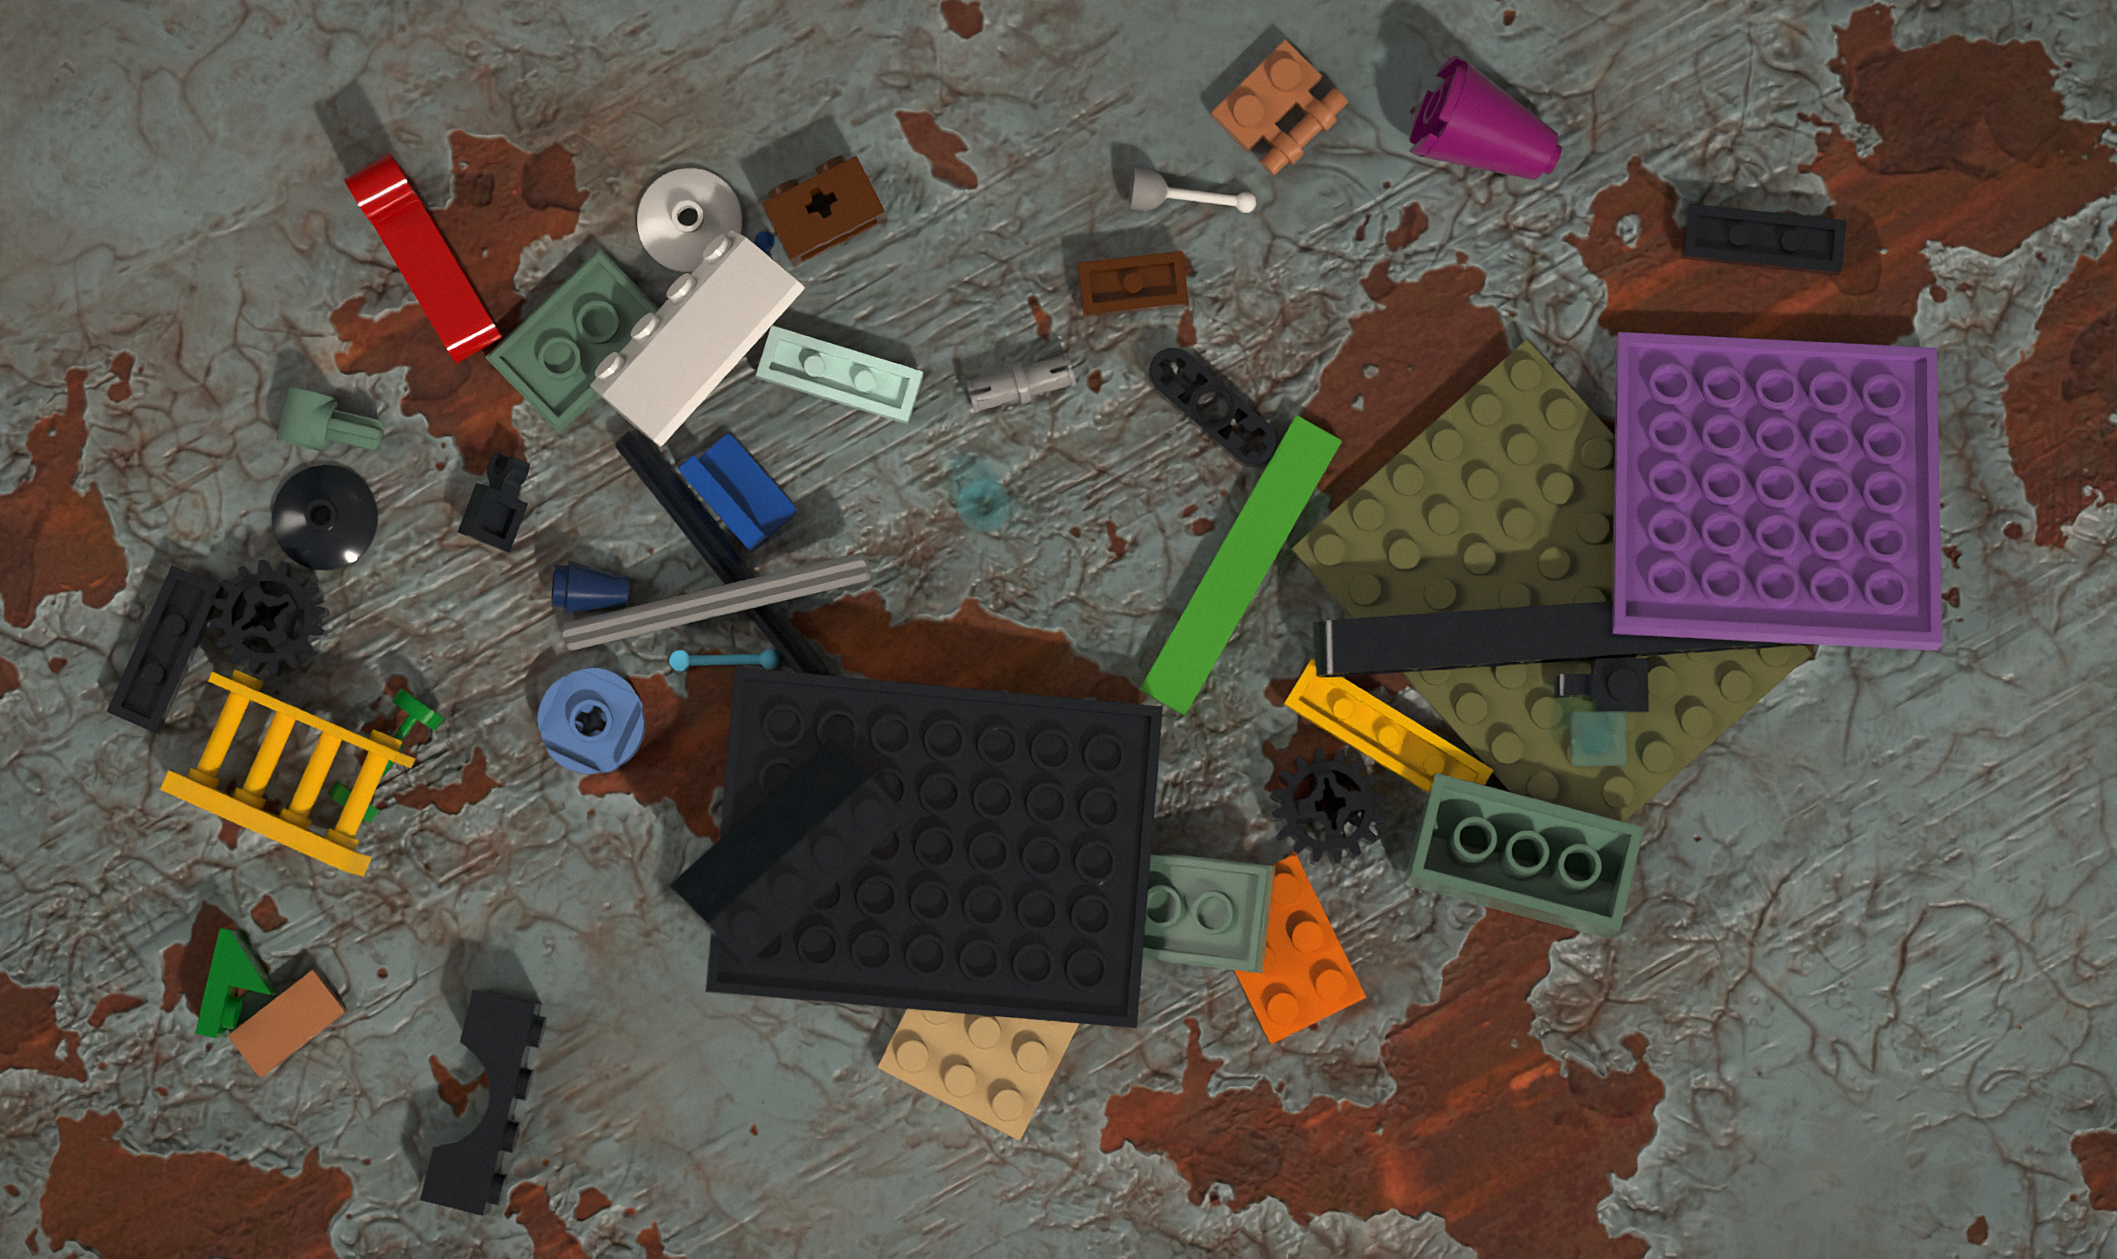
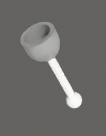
M1134 167L1132 171L1128 199L1129 209L1149 211L1161 205L1166 198L1236 206L1243 213L1251 212L1256 206V198L1250 192H1242L1238 196L1171 188L1167 186L1164 178L1155 170Z

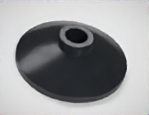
M332 465L313 466L293 475L278 492L272 509L273 532L281 549L298 564L314 570H336L352 564L368 550L377 532L378 508L369 487L351 471ZM326 506L331 512L329 522L321 526L316 525L313 521L314 511L318 507Z

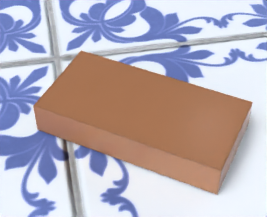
M312 969L227 1036L259 1078H263L348 1011L316 969Z

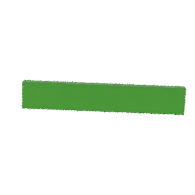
M1295 416L1140 687V692L1182 716H1186L1342 440L1300 416Z

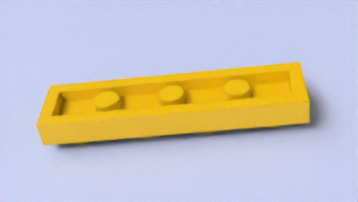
M1314 659L1309 661L1283 704L1427 794L1429 793L1435 773L1485 786L1494 771L1345 678L1316 677Z

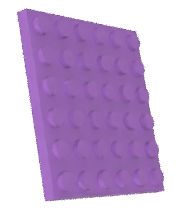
M1618 332L1616 339L1612 634L1938 651L1942 644L1937 348Z

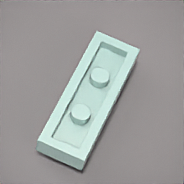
M771 325L756 373L758 379L905 424L909 423L924 375L923 371L773 325Z

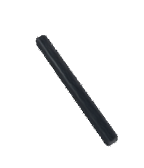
M632 429L621 436L615 443L616 449L722 582L726 585L756 578L639 430ZM776 603L745 610L794 672L828 675L827 666Z

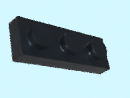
M1689 203L1686 206L1681 259L1839 275L1842 273L1847 220Z
M171 566L107 709L108 713L160 734L216 608L212 605V601L221 597L224 587Z

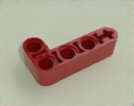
M391 152L345 178L344 181L366 218L374 226L455 363H460L502 338L496 324L429 211Z

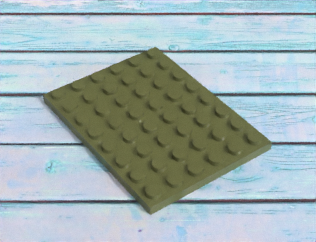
M1526 339L1291 548L1290 551L1351 619L1613 601L1615 436ZM1805 646L1628 657L1648 658L1649 712L1592 713V697L1554 698V676H1559V674H1591V660L1401 673V675L1480 762L1494 770L1491 775L1507 792L1625 822L1812 653Z

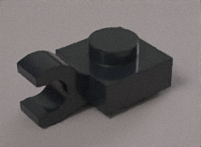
M494 452L487 468L489 486L479 483L475 484L457 533L495 549L510 553L528 503L517 499V495L528 476L530 463L514 456L509 458Z
M1648 658L1592 659L1591 674H1559V676H1554V698L1592 697V713L1649 712Z

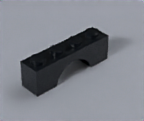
M473 989L460 1043L479 1058L486 1070L490 1086L489 1103L480 1124L468 1136L455 1143L433 1147L420 1201L482 1216L490 1212L492 1204L500 1206L508 1177L507 1174L500 1173L504 1153L514 1152L521 1122L513 1120L518 1099L527 1100L533 1080L534 1070L526 1068L531 1047L539 1049L546 1028L547 1017L539 1016L542 1004L483 989Z

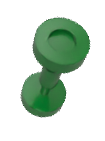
M400 688L392 700L395 705L408 713V716L393 736V738L402 742L417 720L436 731L445 719L402 688ZM402 744L399 752H402L406 746ZM388 761L382 774L383 777H385L394 764L393 761ZM336 780L327 794L345 807L352 789ZM370 802L363 820L371 824L380 812V809Z

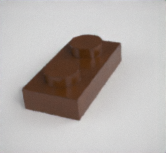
M1183 251L1078 262L1083 318L1184 307L1189 304Z

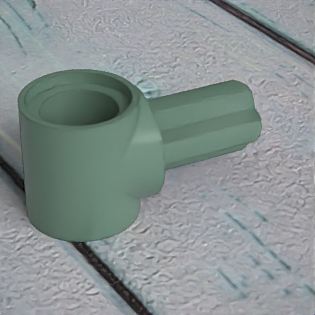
M289 387L276 440L323 451V448H328L331 441L368 450H377L383 439L384 423L379 419L339 411L338 403L333 397L309 390Z

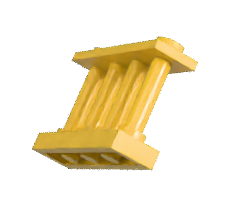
M234 669L231 678L212 672L208 682L229 690L228 698L197 768L191 767L187 776L168 770L160 790L342 871L364 877L372 857L355 850L359 840L355 839L356 833L388 761L390 760L412 768L415 758L399 752L402 741L374 729L369 738L261 692L264 681ZM252 700L275 710L276 713L242 789L237 787L232 796L217 789L220 779L216 778L249 701ZM298 720L321 730L322 733L289 808H282L280 815L277 816L263 809L266 799L262 798L295 721ZM342 740L369 752L335 829L329 828L326 836L309 830L313 820L308 817Z

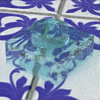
M1626 711L1569 713L1570 767L1627 765Z

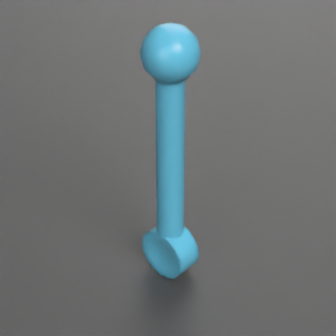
M771 648L764 650L761 654L689 655L683 650H677L671 654L669 662L673 669L680 672L686 671L690 666L761 664L764 668L771 670L778 667L781 657L778 651Z

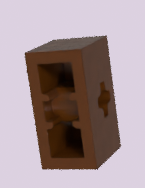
M843 155L834 157L815 169L817 176L801 184H798L796 179L786 181L769 191L770 199L762 203L764 211L793 268L887 221L885 210L857 156L847 161ZM822 197L826 203L833 202L830 205L832 214L829 217L823 218L819 212L809 215V213L815 210L813 201L816 198Z

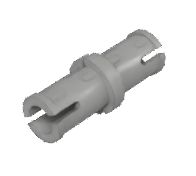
M1068 353L1026 366H1022L1021 362L1010 364L1011 370L972 381L967 380L966 384L974 413L1020 400L1022 405L1032 402L1031 396L1077 385Z

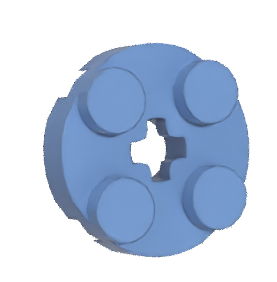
M601 668L581 669L555 681L543 696L537 717L541 738L550 756L561 766L586 775L613 772L629 761L639 749L646 728L644 704L632 685L614 672ZM594 706L603 710L601 719L607 722L606 727L602 732L595 730L591 737L582 734L584 725L577 721L578 715L581 711L590 713Z

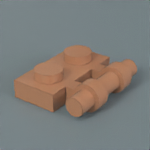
M1285 39L1211 112L1210 117L1247 153L1263 139L1272 149L1259 162L1269 174L1275 176L1287 163L1293 165L1304 155L1302 148L1320 130L1327 132L1337 122L1335 116L1348 104V101L1335 88L1321 101L1316 99L1310 91L1321 81L1322 75ZM1296 106L1305 117L1286 134L1276 124Z

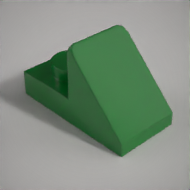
M220 928L195 1034L212 1038H224L227 1036L228 1028L233 1030L236 1028L242 1010V998L236 997L238 988L269 995L279 994L277 987L239 930Z

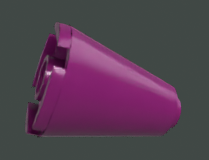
M1456 55L1450 57L1436 75L1444 79L1443 84L1435 92L1427 90L1418 109L1409 137V142L1414 144L1409 149L1410 153L1423 158L1531 180L1538 179L1542 173L1549 175L1557 165L1562 152V146L1557 144L1558 133L1469 62Z

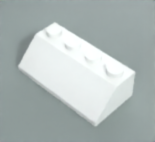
M731 230L727 235L721 234L709 243L702 254L703 262L691 275L689 273L683 274L671 285L666 294L669 299L655 314L652 312L648 313L637 322L631 331V336L633 337L619 354L613 352L599 364L595 371L597 378L590 385L631 425L660 447L805 289L799 281L748 238L734 230Z

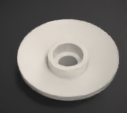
M678 169L658 178L644 193L637 213L638 233L647 252L662 266L682 273H693L704 260L702 254L705 248L717 236L721 234L727 235L731 230L739 234L742 231V211L735 193L723 179L702 169ZM687 208L694 209L698 213L697 221L691 226H684L678 220L681 211Z

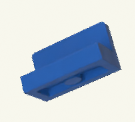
M731 434L724 435L698 459L693 455L678 468L682 476L751 553L797 513L796 507Z

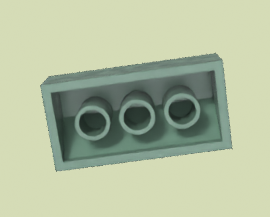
M1435 773L1416 830L1403 885L1610 939L1621 929L1644 827Z

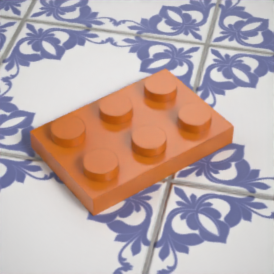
M1291 855L1271 865L1275 866L1263 973L1234 970L1270 1045L1367 998L1297 855L1295 857Z

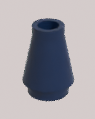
M569 560L568 565H554L551 607L564 608V613L610 607H627L629 576L616 575Z

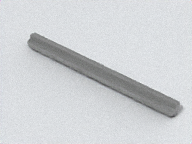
M856 553L567 622L562 627L564 641L568 650H577L868 581L871 578L869 561L864 553Z

